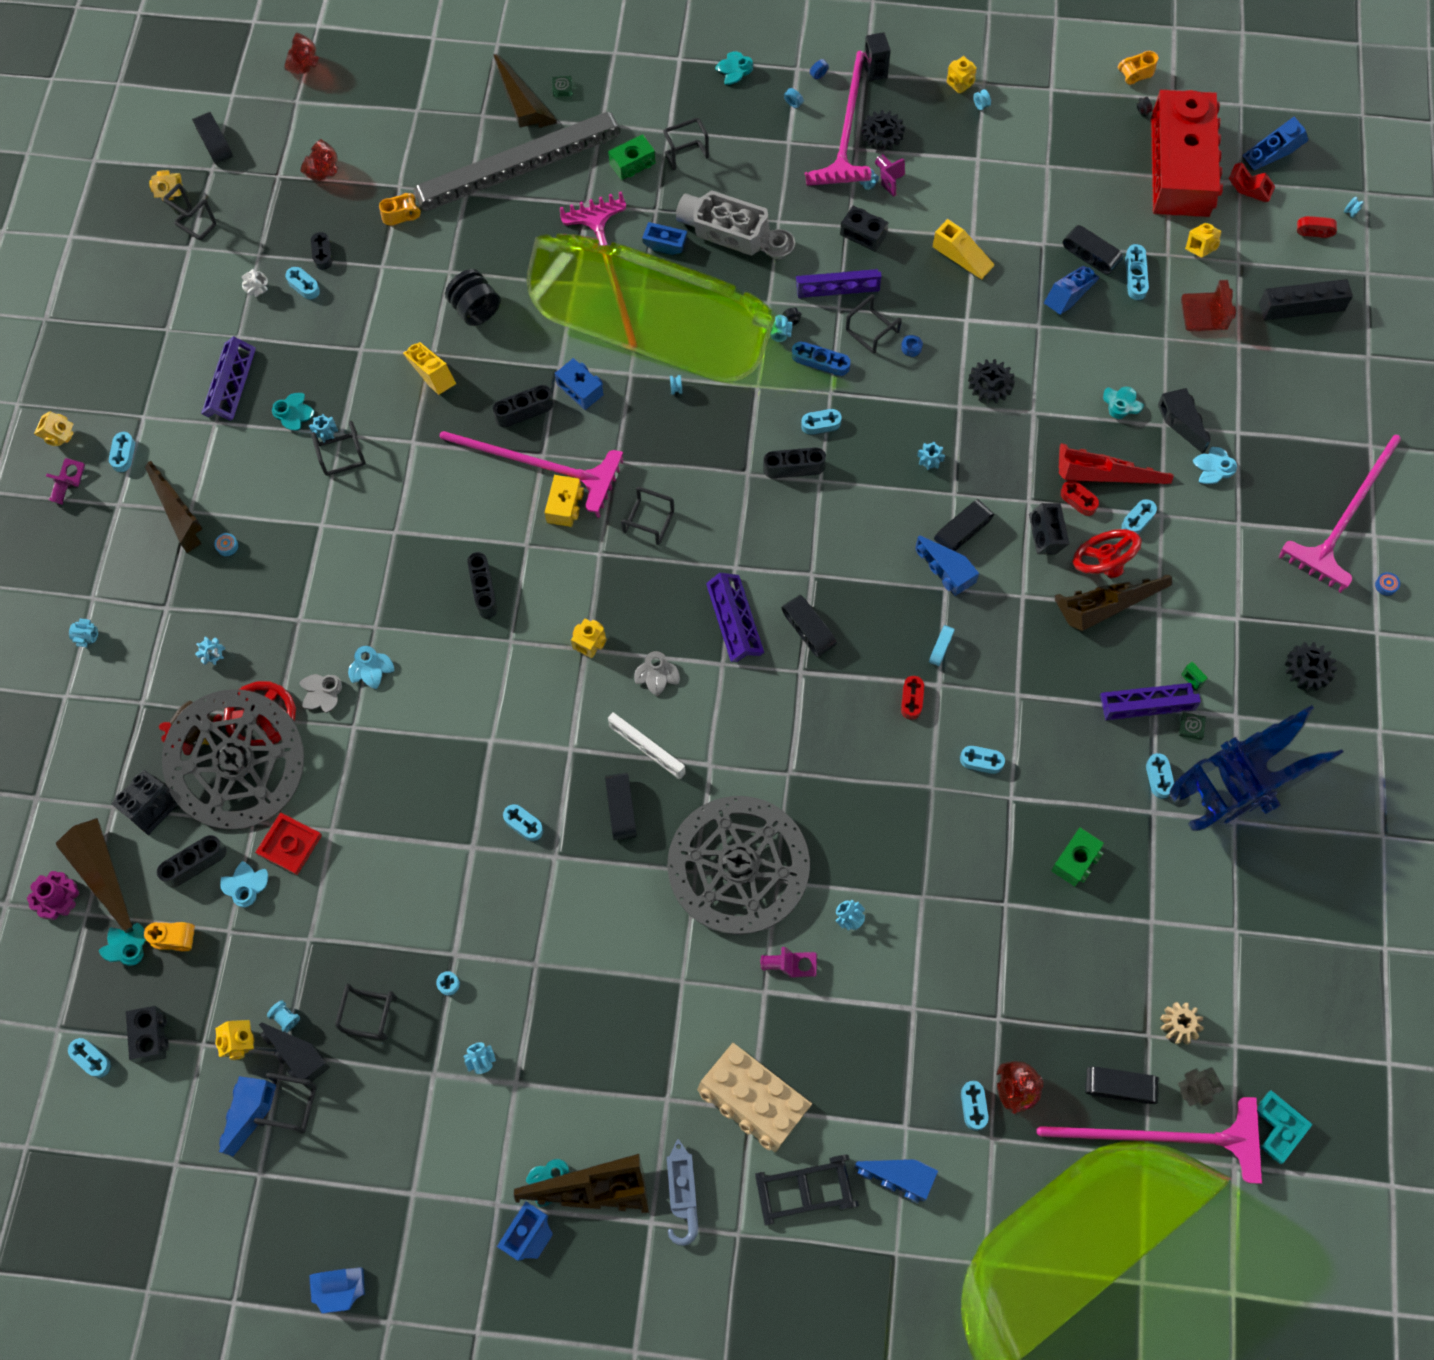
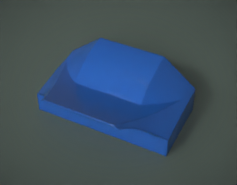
M648 222L642 242L653 251L674 255L682 252L687 238V231Z
M525 1201L497 1247L517 1261H521L524 1258L538 1259L553 1235L547 1223L548 1215Z
M363 1268L341 1269L310 1275L311 1302L318 1306L321 1314L350 1310L354 1301L358 1297L365 1295Z

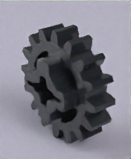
M883 110L880 111V114L874 111L873 116L867 115L866 120H863L861 135H864L863 141H868L869 147L875 145V150L882 147L883 151H885L888 146L890 149H893L894 144L900 145V140L904 138L905 125H903V119L898 120V114L892 116L891 111H888L887 114H884Z
M985 359L984 365L978 362L976 368L972 367L968 378V388L973 389V396L979 395V401L985 398L988 404L990 400L998 403L999 398L1004 401L1007 395H1011L1015 381H1013L1015 375L1010 373V367L1004 368V362L997 364L996 359H994L992 363H989Z
M1303 642L1301 646L1296 645L1287 655L1288 659L1284 665L1289 668L1285 673L1292 674L1290 681L1296 680L1298 688L1305 685L1306 691H1309L1313 686L1315 691H1318L1321 686L1327 687L1335 678L1334 673L1337 671V667L1332 665H1334L1336 659L1329 658L1332 652L1328 651L1325 653L1323 651L1324 645L1317 648L1316 643L1313 642L1308 647V644Z

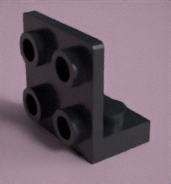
M145 770L136 775L125 790L118 793L115 800L111 803L147 835L178 804L169 792L170 790Z

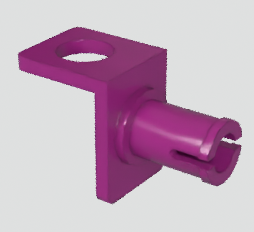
M885 155L878 156L875 164L881 170V185L894 197L896 196L895 180L905 175V160L901 158L891 163Z
M65 458L59 476L46 474V477L53 479V482H55L49 501L63 505L68 486L79 487L85 468L84 463ZM71 465L77 467V473L73 477L67 475V469Z
M781 947V955H762L760 965L763 971L781 970L790 978L816 977L817 953H793L787 947ZM804 958H808L811 961L810 969L805 972L799 969V962Z

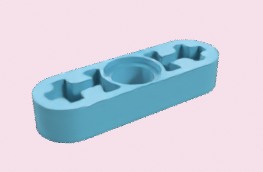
M1134 244L1128 248L1125 256L1128 295L1134 300H1142L1146 297L1149 289L1146 250L1143 246ZM1133 253H1136V255L1139 256L1137 261H1135V255ZM1139 269L1142 275H1134L1131 270ZM1137 283H1139V290L1141 292H1139L1137 288H1135Z

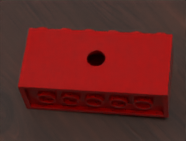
M1194 90L1159 91L1151 116L1153 214L1210 217L1213 209H1216L1218 196H1221L1223 192V183H1220L1222 167H1219L1222 151L1219 150L1221 134H1218L1221 119L1217 117L1220 109L1217 93Z

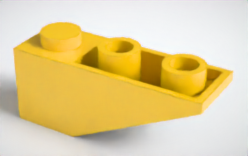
M947 219L935 232L933 248L980 279H983L994 267V263L967 232Z
M421 342L411 345L408 350L403 352L404 356L428 386L438 395L456 384L447 364Z

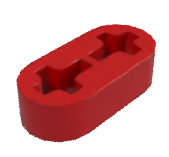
M1305 216L1297 221V233L1302 236L1329 238L1337 233V222L1332 218Z
M1070 480L1062 486L1060 494L1062 499L1085 516L1093 515L1099 506L1098 498L1080 483ZM1072 489L1075 490V493H1073V492H1072L1071 494L1067 493L1068 490H1069V491L1072 490ZM1085 503H1092V506H1084Z
M918 676L908 677L903 685L901 713L909 720L918 718L923 707L924 682ZM912 683H915L917 687L915 695L911 694L910 686ZM910 701H914L915 710L912 713L909 712L908 708Z

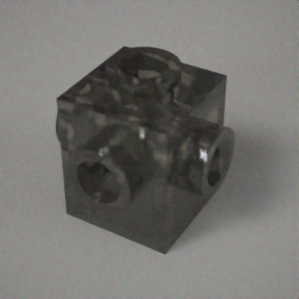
M1213 1067L1200 1072L1196 1068L1184 1074L1186 1079L1177 1083L1182 1097L1188 1102L1190 1107L1198 1103L1201 1107L1215 1101L1214 1095L1225 1090Z

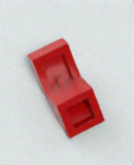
M1240 162L1234 165L1229 176L1230 182L1238 193L1263 202L1270 201L1275 185L1266 173L1251 176L1244 164Z

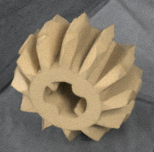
M1175 1002L1173 1008L1169 1006L1165 1008L1166 1015H1162L1160 1020L1166 1023L1161 1026V1030L1169 1031L1166 1039L1174 1036L1175 1044H1179L1183 1040L1188 1045L1191 1043V1039L1197 1040L1199 1038L1197 1032L1203 1031L1204 1027L1198 1024L1203 1020V1017L1195 1016V1013L1198 1011L1196 1007L1190 1011L1189 1003L1185 1002L1181 1007L1178 1002ZM1177 1021L1185 1022L1186 1026L1179 1025Z

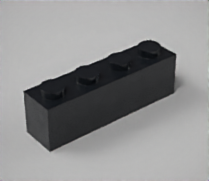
M1348 279L1267 288L1262 295L1259 306L1264 320L1340 312L1347 309L1353 294Z

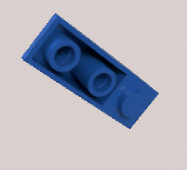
M1294 116L1242 156L1253 170L1259 169L1293 153L1309 141L1307 132Z
M1082 266L1054 283L1044 304L1061 315L1069 310L1099 279V276L1089 267Z
M923 536L917 537L916 552L921 558L926 559L931 571L935 575L938 574L942 579L943 586L947 591H951L956 596L977 582L979 572L966 556Z
M239 1076L238 1082L233 1088L231 1108L226 1115L225 1131L219 1141L220 1153L228 1156L236 1154L258 1126V1124L254 1123V1119H263L270 1111L276 1084L267 1080Z
M915 1159L857 1161L854 1167L859 1170L857 1174L863 1178L872 1180L874 1177L882 1181V1187L893 1192L898 1189L905 1193V1198L915 1203H919V1200L924 1202L927 1199L938 1173V1170Z

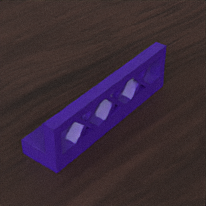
M873 269L796 276L798 298L880 291L881 271Z
M235 336L224 343L201 412L202 415L209 418L213 414H217L229 421L234 418L256 350L254 346ZM239 347L248 351L247 358L241 359L238 353ZM236 364L239 365L242 372L237 377H235L232 366ZM232 382L236 389L235 393L231 395L226 388V384ZM227 400L230 407L229 413L219 408L221 401Z
M718 573L706 585L730 661L738 662L747 655L761 656L764 654V650L740 576ZM729 581L734 583L735 589L730 586ZM735 600L741 605L742 610L736 605ZM741 619L747 624L748 629L742 624ZM748 639L753 643L754 648H750Z
M1191 683L1103 692L1100 694L1105 721L1195 711L1201 703L1199 694L1193 693ZM1186 690L1187 695L1173 696L1176 691ZM1154 693H1161L1165 696L1164 698L1151 699ZM1136 695L1143 699L1137 701H1128L1131 698V696ZM1116 698L1120 702L1108 704L1107 699Z

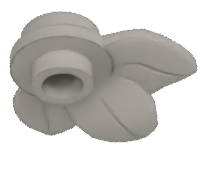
M653 651L646 656L645 663L637 667L634 679L636 684L646 683L649 691L653 695L659 696L664 690L666 683L678 685L680 676L676 666L667 662V658L663 653ZM654 658L660 660L658 666L652 665L651 662Z
M313 674L299 682L301 687L308 691L302 704L303 708L314 710L321 707L327 713L337 705V694L342 689V682L339 677L335 675L322 677L318 674ZM330 684L335 685L332 689H327Z

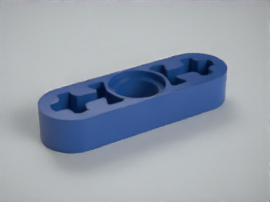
M797 342L792 347V359L797 363L839 376L846 375L850 370L851 361L845 354L806 342ZM801 350H803L804 353H802V355H799L798 353ZM818 355H823L827 358V360L824 362H818L816 361L815 357ZM840 362L844 363V365H842L841 367H838V365L840 364Z

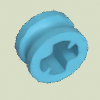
M983 89L980 93L976 92L974 94V103L979 110L991 106V98L987 90Z
M872 169L871 181H859L866 190L873 188L879 180V176L874 174L875 172Z
M1356 196L1348 203L1344 210V213H1350L1352 218L1364 204L1363 201L1359 202Z
M678 375L676 378L670 376L672 395H675L676 392L682 394L681 375Z
M448 971L438 976L436 985L442 994L453 995L458 991L460 982L454 973ZM446 978H450L451 981L454 980V983L450 985V989H447L445 986L442 987V984L446 982Z

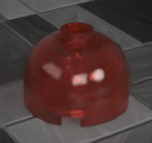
M296 32L291 42L292 47L288 51L284 68L291 73L302 75L308 73L311 67L316 68L319 56H316V47L311 39Z
M320 139L310 149L312 153L310 156L306 155L300 169L301 173L315 181L326 180L329 176L334 177L339 169L336 166L338 157L335 149L328 142Z
M1021 1061L1006 1062L999 1066L996 1075L1001 1074V1082L996 1084L1003 1106L1006 1109H1012L1011 1113L1013 1114L1033 1108L1039 1102L1043 1089V1080L1030 1064Z

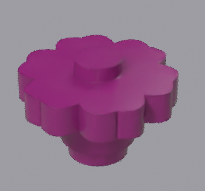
M51 871L47 877L43 875L38 876L30 885L32 893L27 896V901L29 902V908L37 912L38 916L42 919L56 920L59 914L66 916L76 906L73 899L79 895L76 882L69 879L65 873Z

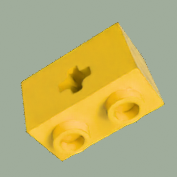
M554 475L545 509L547 523L568 527L573 526L574 519L577 520L579 516L578 502L579 500L582 501L584 495V488L581 487L580 479Z

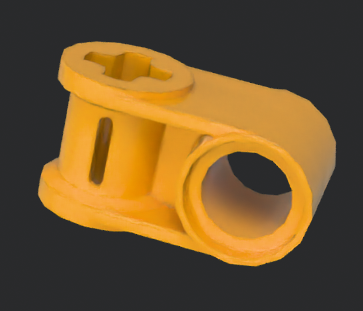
M1145 51L1136 56L1125 58L1119 63L1118 70L1124 74L1125 82L1128 85L1134 84L1155 74L1158 55L1153 51Z
M405 193L400 196L383 199L379 204L383 223L393 226L417 219L421 212L416 207L414 194Z
M155 922L145 928L144 937L152 947L158 950L191 951L195 925L185 922Z

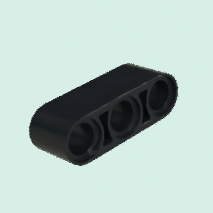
M211 112L192 119L214 164L233 157L230 147Z
M1081 225L1075 226L1062 241L1066 250L1106 275L1110 274L1123 260V254L1119 249Z
M538 385L495 402L493 413L497 425L509 427L550 411L554 405L551 389L546 385Z
M817 447L770 451L764 456L763 472L766 477L772 479L818 475L825 470L826 453L823 449Z
M976 499L941 528L935 535L934 540L948 549L957 551L992 520L994 513L979 499Z
M475 552L467 559L472 591L479 615L482 618L488 619L494 617L497 613L493 581L486 556L481 552ZM477 564H483L481 567L475 568ZM482 583L487 584L485 587H478ZM484 603H491L488 607H481Z
M798 595L781 606L786 619L816 657L821 656L837 645L831 631L802 595Z
M628 772L605 776L613 840L637 837Z
M214 835L205 836L162 862L157 868V877L169 887H178L221 861L226 855V846ZM217 845L215 851L208 853L211 846ZM196 857V861L192 865H188L189 860ZM175 870L174 875L170 878H167V874L170 871Z
M1087 1067L1085 1093L1092 1096L1137 1103L1158 1104L1159 1077L1102 1067Z

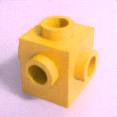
M962 56L949 65L946 82L960 94L974 84L977 67L973 62Z
M169 170L157 171V175L152 176L149 182L150 190L154 192V198L161 197L163 201V198L177 184L180 183L182 185L181 174H170ZM178 189L168 200H174V197L182 195L180 190Z
M1203 223L1189 232L1186 250L1201 258L1216 251L1220 245L1221 231L1214 228L1211 224Z
M49 411L41 416L34 434L44 439L45 443L58 447L70 441L73 435L71 429L74 423L68 421L61 414Z
M584 618L582 623L577 624L574 628L571 643L574 650L593 658L597 650H601L606 643L607 638L603 625L595 620L589 621Z
M250 1020L227 1021L215 1028V1043L219 1057H229L230 1060H238L244 1058L246 1053L254 1049V1036L251 1032Z

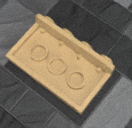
M734 1043L730 1045L705 1075L697 1089L704 1101L713 1103L719 1108L723 1116L729 1119L732 1118L739 1124L742 1131L752 1134L765 1149L774 1152L778 1151L781 1144L812 1105L807 1099Z

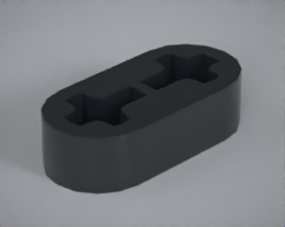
M315 233L311 237L312 259L316 268L325 270L331 267L333 262L331 243L326 233ZM321 255H324V261H321Z

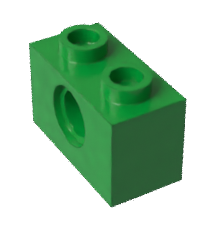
M643 134L608 151L609 163L621 181L656 164L655 150Z
M1079 828L1053 866L1051 872L1074 887L1079 881L1084 883L1091 873L1087 869L1091 862L1097 864L1104 852L1100 849L1104 843L1087 831ZM1079 854L1083 856L1085 862L1080 863L1076 861L1074 855Z

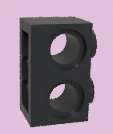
M885 32L865 36L863 65L869 81L888 78L891 49Z
M853 205L841 222L840 236L876 252L887 236L889 222Z
M1041 503L1029 513L1037 555H1056L1070 544L1061 503Z
M157 1006L126 1011L129 1060L136 1064L165 1059L166 1051L169 1050V1041L164 1034V1026H167L165 1012ZM152 1017L151 1024L148 1027L144 1028V1021L147 1018ZM150 1041H153V1048L150 1051L146 1052V1045Z

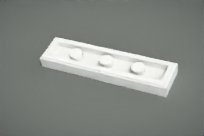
M614 712L608 717L611 729L678 779L685 775V765Z

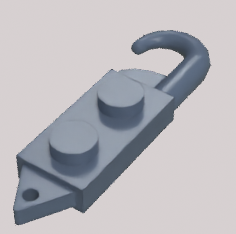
M677 1139L670 1156L667 1157L671 1211L676 1217L687 1219L688 1234L684 1238H678L674 1235L672 1229H668V1235L676 1245L685 1246L692 1243L698 1235V1218L692 1154H689L680 1140Z

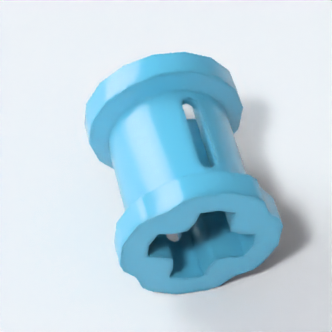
M283 1000L273 1005L267 1013V1017L270 1020L274 1019L285 1033L292 1030L300 1020V1016L293 1014L286 1007V1003Z

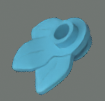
M1211 447L1209 454H1200L1193 459L1194 465L1203 471L1199 478V483L1202 484L1218 483L1222 478L1231 477L1237 470L1236 461L1228 457L1227 452L1219 447Z
M362 646L355 652V661L350 665L348 675L352 683L362 679L366 685L377 689L381 682L382 673L394 672V665L387 655L376 653L370 646ZM364 653L370 654V658L366 661L361 658Z
M242 861L236 868L233 877H221V889L224 894L232 897L237 906L248 907L255 902L257 894L265 889L268 882V872L266 869H262L255 873L246 862ZM244 893H249L247 899L243 900L241 898Z

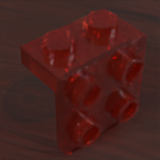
M1220 280L1214 293H1188L1182 295L1181 304L1187 331L1228 330L1232 319H1235L1236 308L1232 306L1233 290L1229 288L1228 280Z

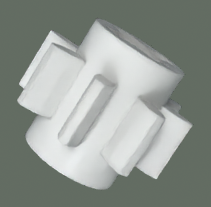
M252 269L242 276V279L245 280L242 283V287L247 294H254L255 297H258L268 290L265 286L267 278L262 272H255Z

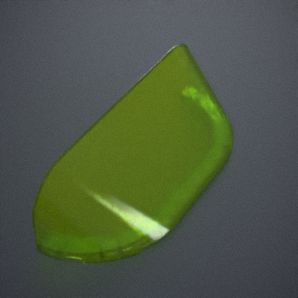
M558 233L556 239L548 234L535 237L527 271V288L533 304L547 319L720 382L741 380L750 375L762 361L775 323V316L771 315L772 309L751 293L744 292V295L735 292L736 286L731 283L619 243L612 242L611 246L601 245L598 238L575 234Z
M1123 1141L1097 1148L1084 1155L997 1225L977 1248V1252L967 1268L961 1295L962 1326L973 1360L1022 1359L1207 1204L1232 1178L1177 1149L1153 1142Z

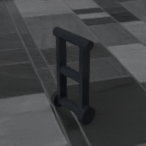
M849 1154L829 1158V1164L771 1176H765V1172L755 1173L764 1225L775 1224L774 1219L835 1206H839L840 1211L860 1207L859 1201H853L845 1162L850 1160ZM836 1169L843 1199L812 1204L807 1174ZM797 1177L803 1207L773 1213L767 1183Z

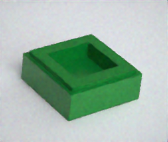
M1193 661L1186 665L1181 673V676L1188 683H1191L1196 691L1208 679Z

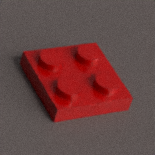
M280 812L255 853L298 876L322 834Z

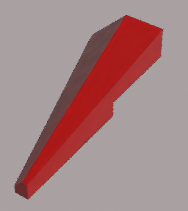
M1061 443L1059 448V474L1064 480L1171 484L1174 477L1172 473L1154 471L1150 467L1146 469L1134 467L1135 465L1132 462L1103 454L1089 453L1085 449H1069L1067 444Z

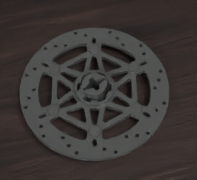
M231 689L217 691L191 703L179 714L170 727L162 752L164 779L176 803L199 822L223 829H240L255 826L276 815L287 805L296 792L304 768L302 738L292 718L276 702L261 694L246 690ZM229 707L244 708L241 718L213 723L208 718V714L219 709ZM259 714L266 717L276 727L283 740L281 744L274 745L256 724ZM238 724L231 738L218 729L220 726ZM248 725L245 741L239 740L237 738L243 727ZM193 726H197L201 732L190 760L182 761L181 753L184 741ZM253 730L264 740L266 746L250 745ZM210 731H213L223 739L218 746H216L211 737ZM206 738L213 752L198 757L202 743ZM235 743L236 746L244 747L247 753L242 749L230 747L229 744ZM286 748H291L290 751H284ZM254 751L270 752L269 755L256 760L254 758ZM230 754L237 755V757L235 758L237 762L236 764L230 763V761L232 760ZM284 757L286 764L283 777L275 791L271 793L266 788L276 759ZM212 759L213 767L197 766L200 762ZM269 761L265 775L261 780L254 766ZM220 765H221L224 769L231 770V771H236L238 774L232 775V773H230V772H228V771H223V770L221 769ZM177 767H182L181 770L176 771ZM201 772H216L213 789L201 776ZM249 772L257 784L256 788L244 779V776ZM192 773L211 795L208 804L199 800L189 789L184 779L186 774ZM222 777L229 779L227 786L222 794H220L219 789ZM236 780L248 789V792L229 795ZM255 796L259 800L258 805L246 810H223L224 802L227 800Z
M730 796L702 805L682 822L669 848L667 868L670 885L677 901L694 920L714 931L744 935L768 929L778 924L794 910L807 887L810 858L802 832L792 818L784 811L762 799L748 796ZM730 815H751L766 821V824L763 828L735 824L731 822ZM715 820L718 828L699 849L691 848L690 844L695 835L705 825ZM775 822H778L775 827L772 826ZM735 830L755 833V835L745 843H742ZM726 831L730 832L736 844L727 845ZM777 833L783 836L789 847L792 859L790 867L783 866L779 859L772 839ZM720 835L723 850H706ZM761 837L764 838L757 851L750 847ZM766 845L770 846L775 863L760 858ZM718 856L719 859L718 863L715 864L713 862L703 859L702 857ZM738 861H742L740 868L735 867ZM687 862L695 863L705 890L700 896H696L688 882L685 869ZM763 865L769 867L771 869H774L775 872H759V866ZM702 866L718 871L710 884L706 880ZM720 878L728 882L716 892L713 891ZM755 878L772 879L759 894L757 893ZM778 880L787 881L788 885L780 898L768 908L762 909L759 903L760 900ZM750 883L752 898H748L742 888L743 884ZM732 886H736L742 899L722 896V894ZM714 901L741 905L747 908L748 914L744 916L727 915L713 910L710 906ZM754 913L758 914V919H756Z

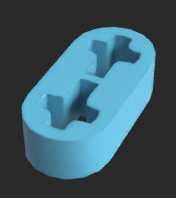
M291 267L286 271L285 275L288 284L304 298L311 300L319 295L318 283L303 269Z
M835 409L807 413L802 418L801 428L803 432L809 435L835 431L841 425V414ZM830 417H832L833 420H835L834 423H831V421L829 420ZM808 421H812L814 426H810V424H808Z
M128 432L117 433L112 441L109 463L117 472L127 471L132 464L135 441Z
M1147 499L1140 501L1125 517L1122 529H1128L1139 534L1153 519L1157 511L1156 504ZM1146 508H1148L1150 511H1149V512H1146V513L1142 516V515H1141L1142 510H1145ZM1135 520L1138 521L1136 527H1129V524H1132Z
M946 625L943 626L929 663L940 667L954 634V628Z
M967 746L962 750L960 762L965 768L996 774L1002 770L1005 758L1001 752L996 750ZM969 753H973L975 758L973 762L968 761V757H966ZM992 758H996L997 764L995 767L991 766L990 761Z
M1156 753L1148 759L1146 770L1152 793L1156 797L1164 799L1169 797L1174 779L1168 758L1163 754ZM1155 761H1157L1158 764H1162V767L1160 768V773L1158 771L1157 766H1153ZM1161 779L1163 785L1168 786L1165 792L1162 788H1158L1159 784L1161 783Z
M512 804L505 808L503 817L505 823L529 841H536L541 838L543 828L537 818L519 805ZM511 812L513 814L518 812V816L521 819V822H519L515 818L510 820L511 818L509 814ZM525 824H528L530 827L536 825L537 832L528 834L529 831Z
M78 1038L70 1043L68 1055L84 1071L95 1078L104 1077L109 1073L111 1069L110 1060L91 1042L84 1038ZM78 1046L84 1047V1051L88 1053L86 1057L78 1054ZM93 1059L101 1062L102 1069L100 1071L95 1069V1065L91 1063Z
M969 1081L961 1090L964 1120L968 1128L978 1131L983 1129L988 1122L985 1091L979 1082ZM970 1087H973L974 1091H979V1094L975 1097V1104L972 1103V1097L966 1094ZM973 1108H977L978 1116L983 1117L979 1125H976L975 1121L970 1120V1117L974 1115Z

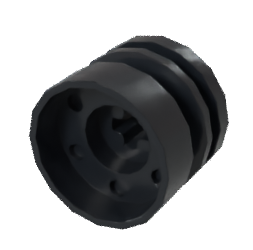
M468 269L457 274L449 282L445 290L446 300L457 310L459 316L469 326H477L488 321L500 307L501 298L499 294L488 284V281L477 269Z

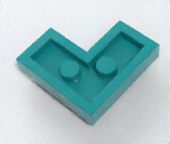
M1272 1090L1264 1096L1257 1106V1114L1274 1127L1260 1148L1279 1164H1282L1313 1124Z

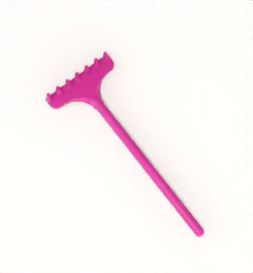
M858 51L856 54L837 159L827 168L813 170L809 173L805 172L807 186L871 181L872 172L870 167L852 166L847 160L848 143L863 65V51Z
M619 192V200L615 201L612 194H610L609 202L604 203L603 198L599 197V205L596 206L593 200L590 199V207L585 208L583 202H580V210L575 211L571 204L569 213H565L563 207H560V217L564 225L583 224L594 230L629 348L632 351L637 350L638 345L604 234L606 221L612 215L626 209V202L622 192Z
M443 431L440 433V438L445 441L580 479L586 485L589 492L586 509L589 512H594L598 518H600V507L604 508V498L608 499L607 491L608 489L612 490L611 481H616L615 472H620L619 463L623 464V452L611 450L597 467L589 470L574 469Z
M1394 435L1328 539L1316 547H1305L1293 541H1287L1281 549L1279 558H1283L1287 553L1291 556L1289 564H1292L1296 559L1301 561L1300 570L1307 565L1311 567L1309 575H1312L1315 571L1321 573L1319 581H1322L1326 576L1330 578L1329 587L1333 586L1336 582L1341 584L1339 588L1340 593L1349 586L1352 576L1337 564L1334 559L1333 549L1345 527L1400 442L1401 437L1399 435Z
M1256 1097L1240 1099L1237 1104V1118L1234 1124L1220 1133L1215 1132V1134L1044 1126L1037 1128V1134L1041 1137L1215 1144L1227 1148L1236 1155L1240 1163L1242 1179L1246 1183L1262 1184Z

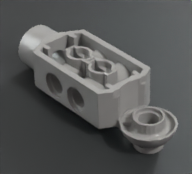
M712 190L701 198L684 194L678 203L676 220L695 227L696 237L749 255L762 250L776 260L784 259L794 249L795 238L790 232L782 229L769 230L768 210L766 208Z

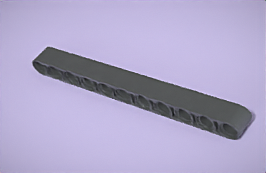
M605 112L423 182L415 187L414 194L422 210L429 211L610 141L619 136L621 128L613 114Z

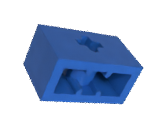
M574 358L555 372L557 385L584 410L604 395L601 379L596 375L593 376L582 362L579 363Z

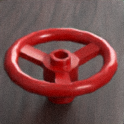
M1128 529L1103 532L1080 545L1074 553L1072 563L1078 571L1086 574L1104 573L1108 578L1119 577L1124 573V564L1133 559L1141 549L1142 539L1137 532ZM1123 538L1116 545L1105 544L1099 549L1092 548L1107 540ZM1132 542L1130 549L1121 556V551ZM1084 555L1095 557L1098 559L1099 564H1084L1082 557Z
M255 681L239 689L251 692L269 690L265 697L272 701L279 695L285 702L287 713L295 722L296 706L292 695L283 686L270 681ZM235 707L225 708L224 720L241 718L244 708L239 711H234ZM259 714L256 724L261 725L273 744L280 742L282 737L279 732L274 730L266 717ZM234 724L225 725L227 734L231 737L236 730ZM239 734L237 737L239 740L245 741L246 737L242 736L241 734ZM263 739L251 740L250 745L266 746V743Z

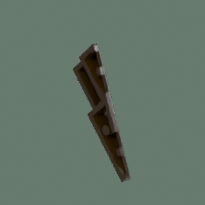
M493 54L519 128L538 123L539 128L557 124L556 118L501 56Z
M149 461L145 469L185 552L188 553L202 544L196 533L203 528L153 462Z
M1164 575L1162 578L1153 581L1146 578L1142 579L1141 584L1136 585L1130 584V582L1101 586L1082 593L1081 590L1074 591V596L1069 597L1057 594L1055 595V601L1069 626L1084 631L1171 586L1172 576Z
M98 818L74 825L56 842L57 848L78 872L98 900L106 907L125 933L134 931Z
M640 1154L515 1188L513 1195L516 1203H520L521 1200H533L541 1205H545L546 1202L561 1203V1206L601 1209V1206L617 1207L618 1211H626V1208L641 1209L642 1213H649L645 1176Z

